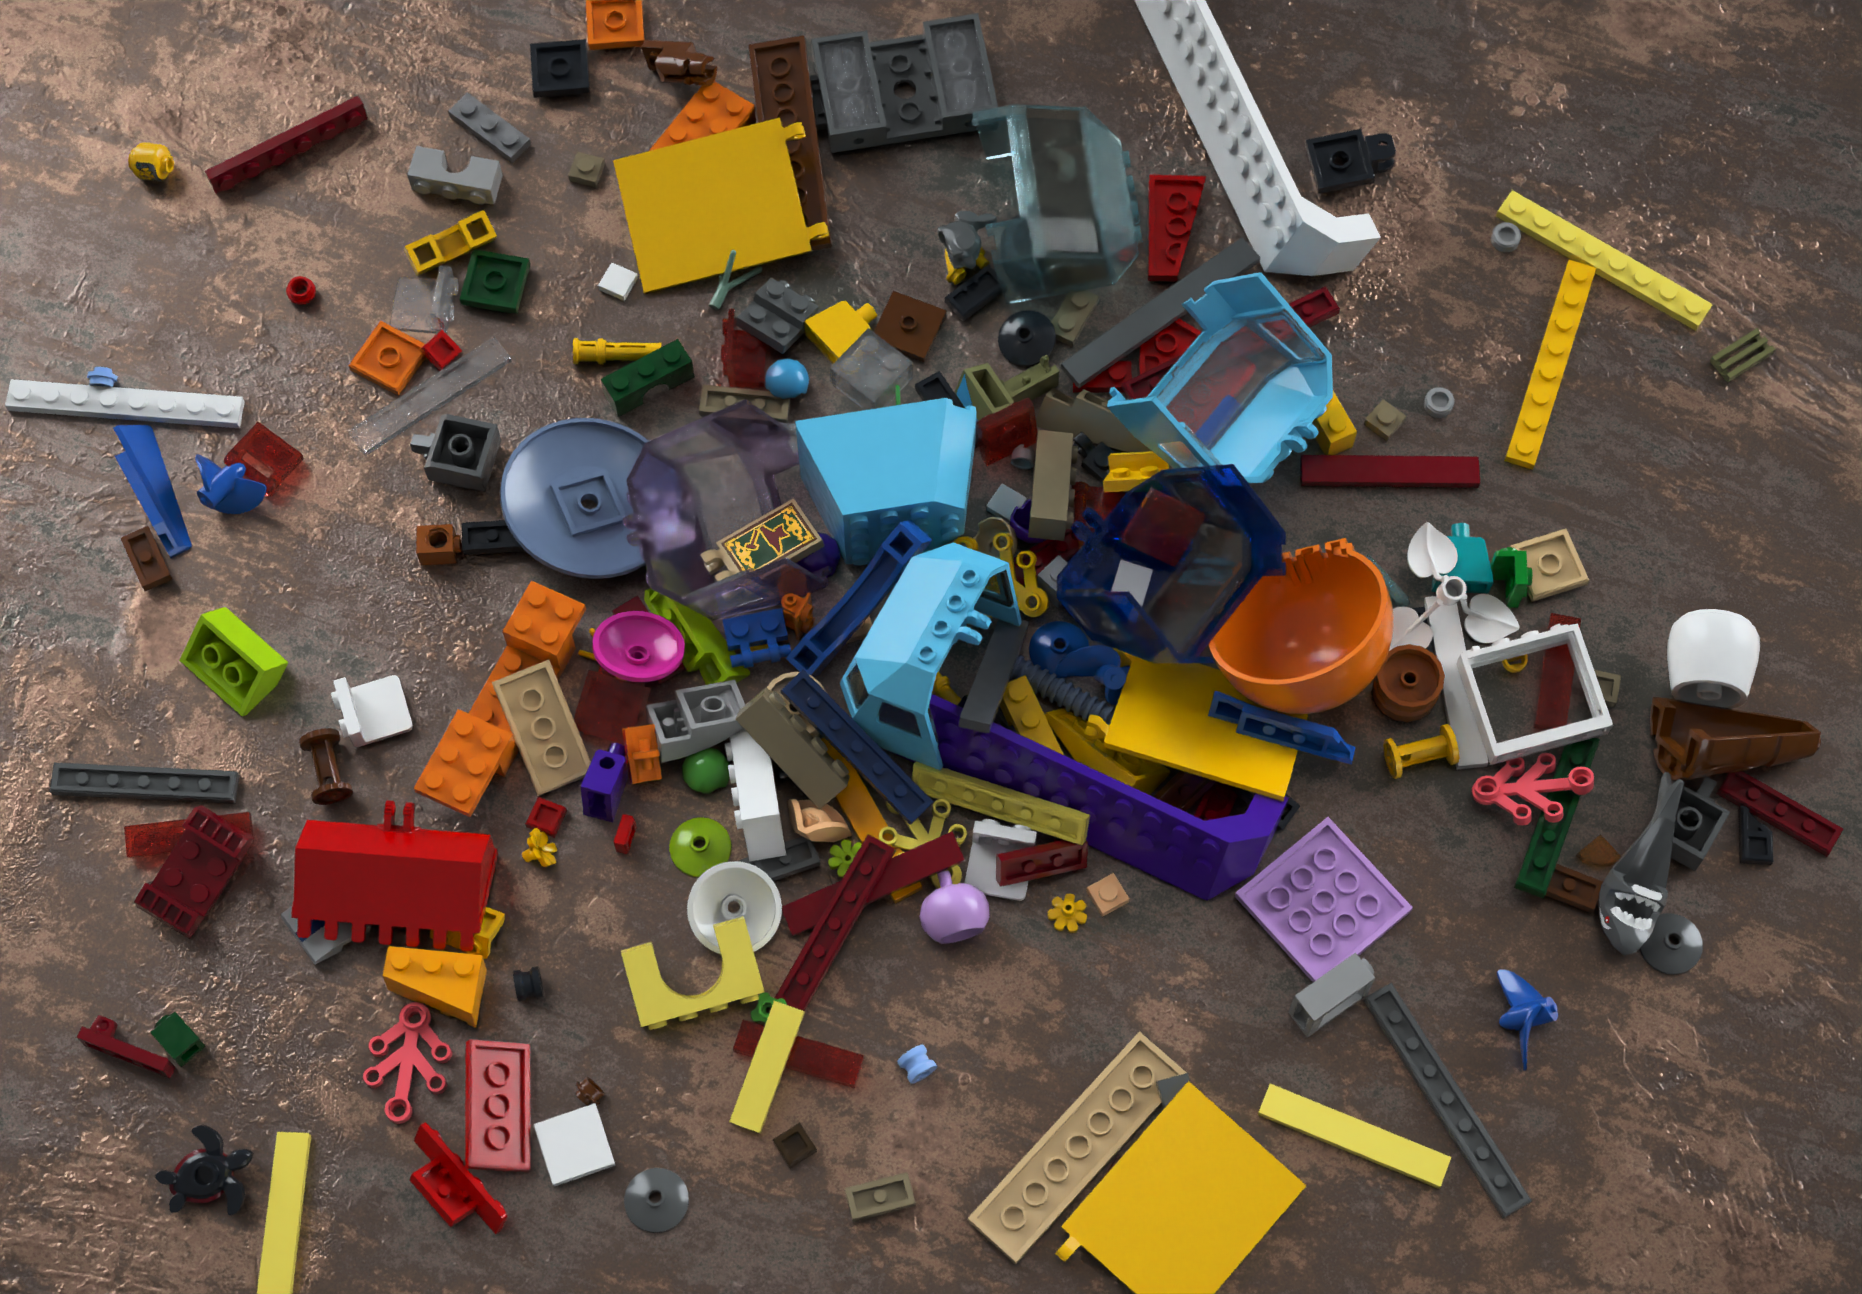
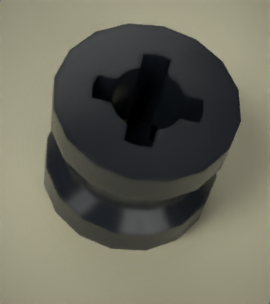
M539 966L532 967L530 971L522 972L520 969L513 971L518 1002L525 1001L530 996H535L536 998L544 997Z

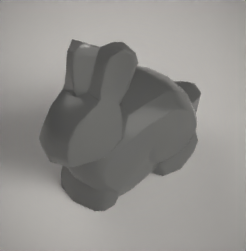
M959 211L955 214L954 222L937 228L938 238L941 243H944L954 269L963 267L973 269L981 250V239L977 231L980 228L996 223L997 217L992 213L977 216L971 211Z

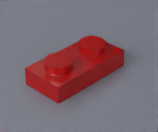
M1131 361L1116 362L1081 388H1078L1073 383V393H1080L1083 389L1091 393H1110V387H1115L1120 393H1124L1121 388L1122 383L1132 379Z

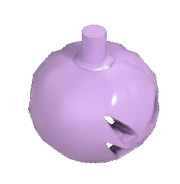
M949 871L938 873L941 888L928 895L920 909L919 917L924 932L941 944L965 940L983 932L990 918L989 903L984 893L970 884H953Z

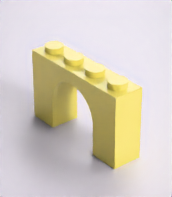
M743 916L713 924L722 958V969L716 983L707 991L697 995H683L673 991L666 985L658 968L652 942L621 950L641 1027L648 1025L649 1030L666 1026V1020L679 1017V1021H685L697 1017V1011L709 1008L712 1013L727 1009L729 1007L728 1003L740 999L741 1004H745L759 999L758 994L764 993V988Z

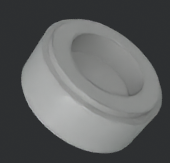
M1508 222L1495 226L1491 235L1493 247L1501 252L1514 251L1521 240L1519 228Z
M1442 387L1429 390L1424 400L1425 411L1435 418H1443L1451 413L1454 406V396L1452 393Z

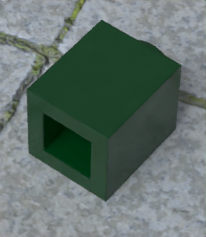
M175 1011L171 1015H165L159 1019L154 1026L155 1029L150 1032L180 1067L184 1066L206 1047Z

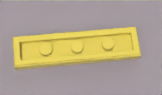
M777 1001L773 1002L729 1122L761 1133L805 1014L804 1011Z

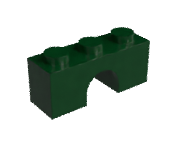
M676 339L603 377L601 384L604 396L617 417H620L643 405L644 395L653 387L665 384L671 390L694 378L695 375L691 358L679 339Z

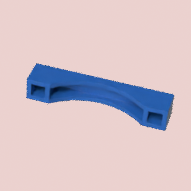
M912 520L900 522L880 545L875 556L852 587L828 614L802 638L786 659L799 672L804 669L812 677L820 675L895 586L911 557L922 554L933 540Z

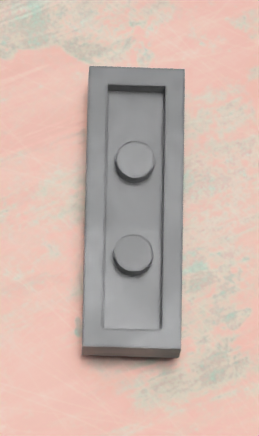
M468 92L448 111L450 118L511 163L531 145L530 138Z

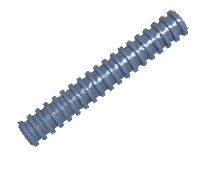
M1022 655L1017 658L1009 680L1012 681L1026 675L1034 694L1041 693L1042 698L1048 697L1049 702H1057V706L1060 708L1066 707L1065 710L1067 712L1074 711V716L1078 717L1081 715L1084 721H1087L1089 715L1093 714L1100 716L1107 724L1111 723L1115 706H1107V702L1104 700L1102 702L1098 701L1099 698L1097 696L1090 697V692L1086 691L1083 693L1082 688H1074V684L1071 682L1065 683L1066 680L1064 678L1059 680L1057 674L1053 673L1050 675L1048 669L1041 670L1040 665H1032L1033 662L1031 660L1025 661Z

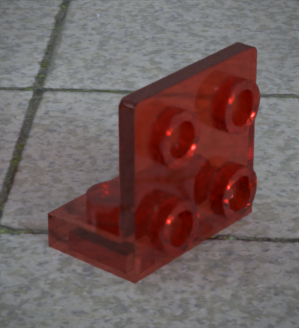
M729 308L728 319L723 318L722 325L724 345L721 346L723 376H728L730 387L765 388L767 344L744 330H737L735 309Z

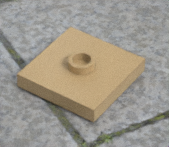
M1567 529L1510 546L1518 551H1527V567H1531L1533 572L1532 585L1527 586V592L1532 602L1585 586L1589 583V578Z

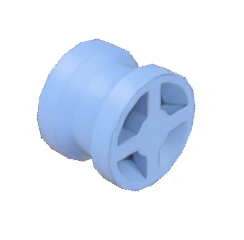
M922 1044L910 1049L897 1060L900 1068H904L907 1071V1079L911 1084L923 1080L937 1068L934 1060H929L927 1057V1049Z

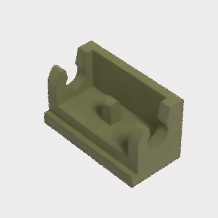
M1048 355L1041 357L1040 363L1005 382L1002 379L1000 380L1017 405V408L1059 385L1060 371L1056 365L1050 367Z

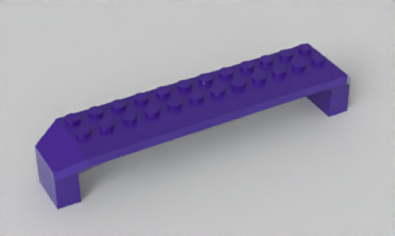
M865 687V688H864V697H865V700H866L869 695H868V692H867L866 687ZM934 694L931 695L928 715L934 736L938 740V749L943 768L1090 814L1086 837L1089 846L1206 901L1255 873L1274 836L1289 799L1285 796L1284 801H1280L1255 793L1245 814L1204 821L994 722L989 733L959 727V719L963 708ZM885 702L882 703L878 714L880 717L919 731L916 717L913 713ZM896 754V755H898V756H900V757H903V758H905V759H907V760H909V761H911V762H913V763L916 762V761H914V760H911V759H909V758H906V757H904V756H901V755H899V754Z

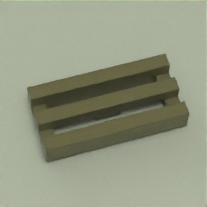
M1758 328L1711 357L1710 363L1727 383L1774 354L1776 349L1772 345L1769 346L1767 344L1768 340L1765 336L1763 338L1760 336L1761 332ZM1753 340L1755 341V343H1753V344L1750 345L1749 347L1745 348L1744 350H1742L1741 352H1739V353L1736 354L1735 356L1731 357L1730 359H1728V360L1725 361L1724 363H1722V364L1720 363V361H1722L1723 359L1727 358L1728 356H1730V355L1733 354L1734 352L1738 351L1739 349H1741V348L1744 347L1745 345L1749 344V343L1752 342ZM1761 348L1762 352L1752 357L1745 363L1741 364L1734 370L1730 372L1726 370L1727 368L1739 362L1749 354Z

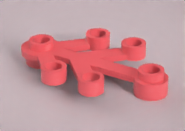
M1542 753L1538 756L1537 762L1515 783H1506L1511 776L1518 777L1524 773L1525 762L1523 758L1519 757L1506 761V765L1494 776L1478 778L1472 786V797L1477 803L1482 805H1498L1513 815L1514 823L1525 826L1532 820L1531 808L1525 804L1519 805L1507 797L1518 795L1542 810L1548 822L1556 823L1563 818V806L1559 802L1550 801L1539 793L1572 790L1577 795H1586L1594 787V774L1587 767H1576L1571 770L1568 778L1537 780L1543 773L1549 774L1556 769L1555 756L1551 753ZM1543 762H1550V764H1548V765H1544V764H1542V763H1543ZM1512 765H1519V767H1517V768H1513V767H1511V766H1512ZM1552 810L1558 811L1555 814L1549 813ZM1524 813L1526 816L1521 817L1518 814Z
M419 1002L405 1005L400 1011L399 1022L381 1036L373 1037L368 1045L369 1050L374 1056L383 1057L388 1053L389 1045L405 1034L402 1047L377 1066L367 1068L363 1074V1080L367 1086L377 1088L382 1085L384 1076L400 1065L395 1097L389 1099L385 1105L386 1116L395 1124H403L412 1116V1106L408 1101L414 1066L426 1080L427 1088L431 1093L438 1095L447 1088L444 1076L436 1073L417 1048L419 1034L432 1048L431 1054L436 1062L441 1064L448 1062L452 1057V1051L449 1045L441 1042L429 1026L431 1013L424 1004ZM413 1015H420L421 1019L418 1023L413 1024L410 1022V1018ZM377 1042L384 1043V1048L380 1051L373 1049ZM439 1049H447V1054L444 1057L436 1056ZM371 1073H378L379 1078L375 1082H369V1075ZM435 1079L442 1080V1085L437 1089L432 1088L431 1083ZM398 1107H404V1115L400 1117L394 1115Z

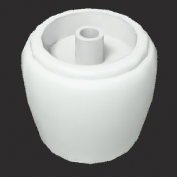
M1702 609L1688 612L1674 622L1668 639L1667 661L1671 694L1675 700L1730 709L1745 704L1755 675L1760 652V637L1750 620L1730 611Z

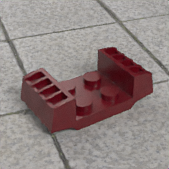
M202 805L194 807L182 825L186 828L185 832L152 883L145 882L134 901L137 908L188 939H191L201 922L209 914L254 840L253 836Z

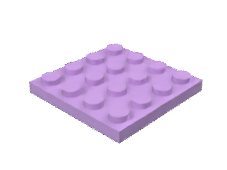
M1329 817L1325 818L1245 884L1234 896L1312 982L1322 977L1354 953L1359 956L1413 909Z

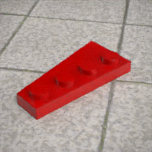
M1149 174L1148 281L1177 282L1206 176Z

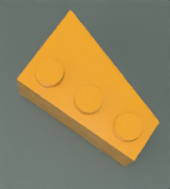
M388 946L383 978L389 991L414 1002L426 1004L440 1010L446 1016L450 1017L451 1015L463 1020L469 1026L477 1027L487 972L483 955Z

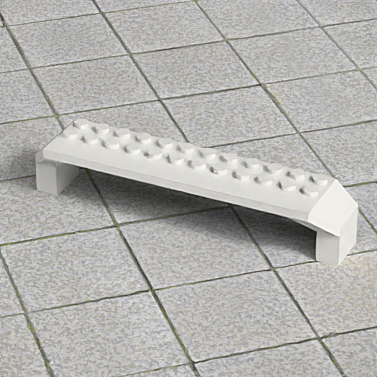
M1135 0L1253 249L1261 257L1260 264L1264 272L1317 276L1354 271L1381 238L1370 214L1336 218L1301 197L1206 0Z

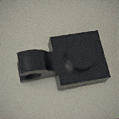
M1080 432L1073 439V442H1075L1073 446H1078V454L1085 458L1081 466L1103 484V480L1110 473L1108 456L1115 452L1103 442L1095 447L1089 437Z

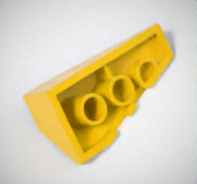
M1064 708L1049 711L1045 714L1049 725L1075 761L1150 795L1171 772L1162 764L1103 747L1104 738L1097 740L1086 739L1084 733L1087 721L1082 720L1079 716H1074V713L1067 712Z

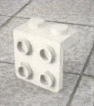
M396 675L350 688L345 677L333 681L336 689L335 692L331 693L336 710H342L344 719L339 720L340 728L344 738L349 736L355 748L412 730L413 724L401 682Z
M984 819L982 822L975 821L965 884L975 886L984 895L1017 901L1024 900L1028 881L1002 887L997 883L996 854L1035 846L1037 832L1031 831V828L1024 825L1003 826L998 821L992 819Z

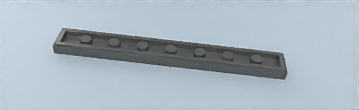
M1241 237L1063 361L1061 369L1078 388H1081L1188 313L1181 304L1190 298L1197 301L1206 294L1204 288L1213 281L1241 276L1258 264L1261 257Z
M1390 983L1365 997L1364 1003L1501 1217L1504 1219L1530 1204L1531 1198L1393 984Z

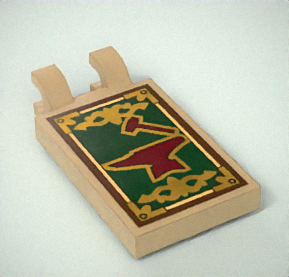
M793 498L716 542L719 550L711 549L703 552L700 556L710 575L720 570L724 565L727 567L728 570L714 575L718 582V587L725 597L741 585H743L746 591L821 549L824 547V543Z

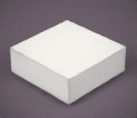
M611 263L598 288L604 293L625 301L638 279L637 273Z
M1001 484L986 505V511L998 518L1004 519L1009 524L1014 508L1016 506L1022 507L1027 498L1008 486Z

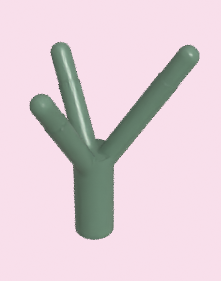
M735 250L730 252L725 272L719 275V285L709 303V306L715 310L720 309L730 289L762 272V268L757 267L728 283L736 256Z

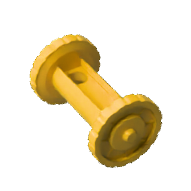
M1449 724L1441 725L1439 736L1399 746L1396 745L1392 738L1385 739L1383 741V750L1391 776L1394 779L1401 778L1403 767L1446 757L1450 765L1459 763L1458 744Z

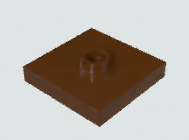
M893 291L871 336V343L924 363L946 318L947 310Z

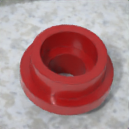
M297 276L288 283L286 293L292 303L303 305L312 301L316 294V288L310 279ZM300 290H306L302 294H297Z

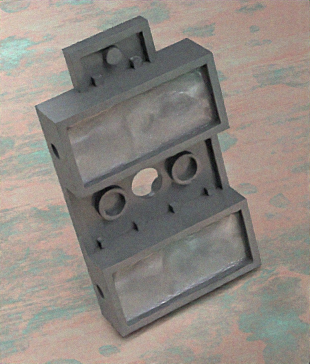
M978 13L924 21L923 34L869 42L866 30L811 39L816 75L810 77L817 130H827L831 153L998 127L999 108ZM907 82L916 89V92L910 98H899L894 93L897 85Z

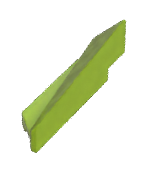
M664 561L648 562L646 569L651 574L650 589L645 590L644 601L651 613L669 620L682 634L685 643L682 663L687 671L691 672L699 669L706 685L735 680L737 683L748 677L750 671L744 668V666L732 668L730 656L737 654L734 650L728 651L727 642L668 564Z

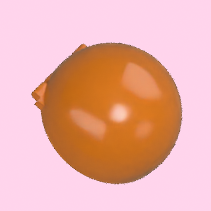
M1346 538L1326 542V553H1322L1320 544L1295 550V557H1292L1290 551L1266 557L1267 567L1264 569L1260 558L1239 563L1240 569L1234 571V579L1217 598L1207 624L1209 649L1223 676L1240 694L1250 701L1280 713L1303 715L1320 713L1336 708L1354 698L1370 684L1380 671L1389 652L1393 635L1394 616L1390 594L1379 569L1368 558L1356 552L1352 542L1348 543Z

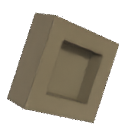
M577 152L568 174L569 181L596 188L605 166L604 158Z
M1383 399L1365 419L1364 425L1388 441L1405 422L1406 415Z
M1594 670L1606 705L1615 707L1621 675Z

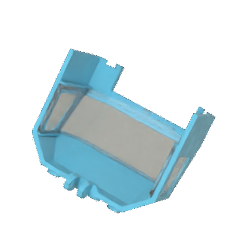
M1262 272L1213 281L1204 288L1206 293L1197 301L1190 298L1181 304L1202 327L1203 331L1146 398L1126 400L1115 387H1110V394L1113 397L1107 403L1110 411L1136 439L1187 478L1194 486L1266 482L1274 474L1273 469L1277 464L1285 460L1292 450L1297 453L1305 451L1308 445L1303 437L1314 439L1319 434L1317 427L1312 422L1324 414L1327 409L1326 405L1333 398L1332 354Z

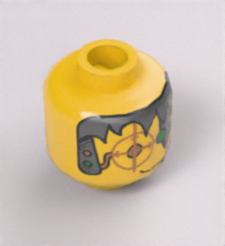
M142 142L131 150L128 164L137 178L159 182L166 179L168 174L172 172L174 159L166 146Z

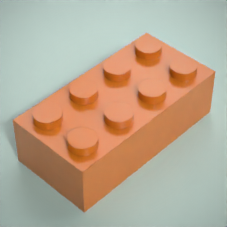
M715 81L712 85L701 86L649 151L756 124L755 105Z

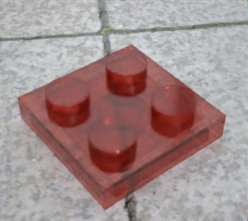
M1029 397L1019 402H1014L1008 407L976 421L981 458L986 466L1011 455L1014 449L1021 444H1024V448L1036 443L1038 432L1035 409Z
M1150 488L1121 539L1123 543L1175 567L1204 521L1205 515L1203 512Z

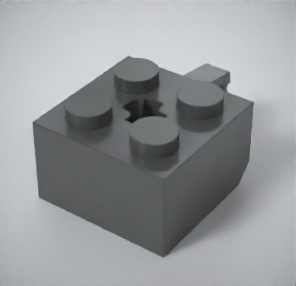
M445 414L440 417L436 433H431L430 436L413 434L410 447H412L413 452L424 455L423 457L426 459L424 469L428 480L485 492L501 444V436L497 424Z
M1709 777L1704 778L1698 790L1692 787L1688 789L1683 786L1676 813L1671 858L1693 871H1696L1704 860L1730 813L1728 810L1715 804V800L1709 797L1717 784L1716 781Z

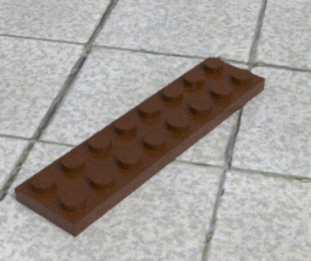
M802 35L750 44L749 53L758 123L776 118L781 119L783 128L794 123H802L806 138L789 140L786 144L806 227L825 222L828 227L830 237L811 240L812 251L832 248L805 37Z

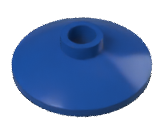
M1064 621L1049 622L1038 628L1033 634L1029 644L1030 659L1034 666L1038 664L1041 666V670L1048 669L1050 675L1056 674L1055 669L1063 657L1074 650L1089 646V642L1083 631L1077 626ZM1062 642L1065 644V647L1057 649L1054 644ZM1057 674V678H1067V677H1070V676H1067V675H1058V674Z

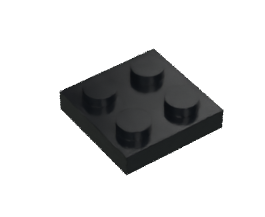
M586 39L530 44L534 98L590 93Z

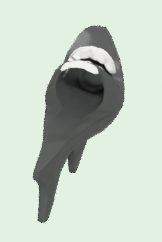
M1665 772L1661 778L1657 807L1651 822L1639 838L1634 841L1630 848L1613 865L1605 877L1599 892V916L1603 931L1612 945L1624 956L1634 954L1646 942L1653 932L1655 923L1667 902L1668 891L1666 885L1672 853L1675 819L1684 781L1681 779L1672 784L1669 772Z

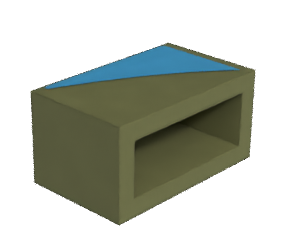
M989 363L963 370L954 392L964 407L968 405L976 407V426L982 435L1007 429L1017 409V405Z

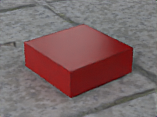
M443 330L438 332L420 349L424 356L439 371L443 370L462 352L461 348Z
M538 797L525 825L532 830L538 828L540 832H545L548 836L555 838L567 813V808Z
M622 815L614 839L616 852L626 855L629 853L637 829L633 816Z

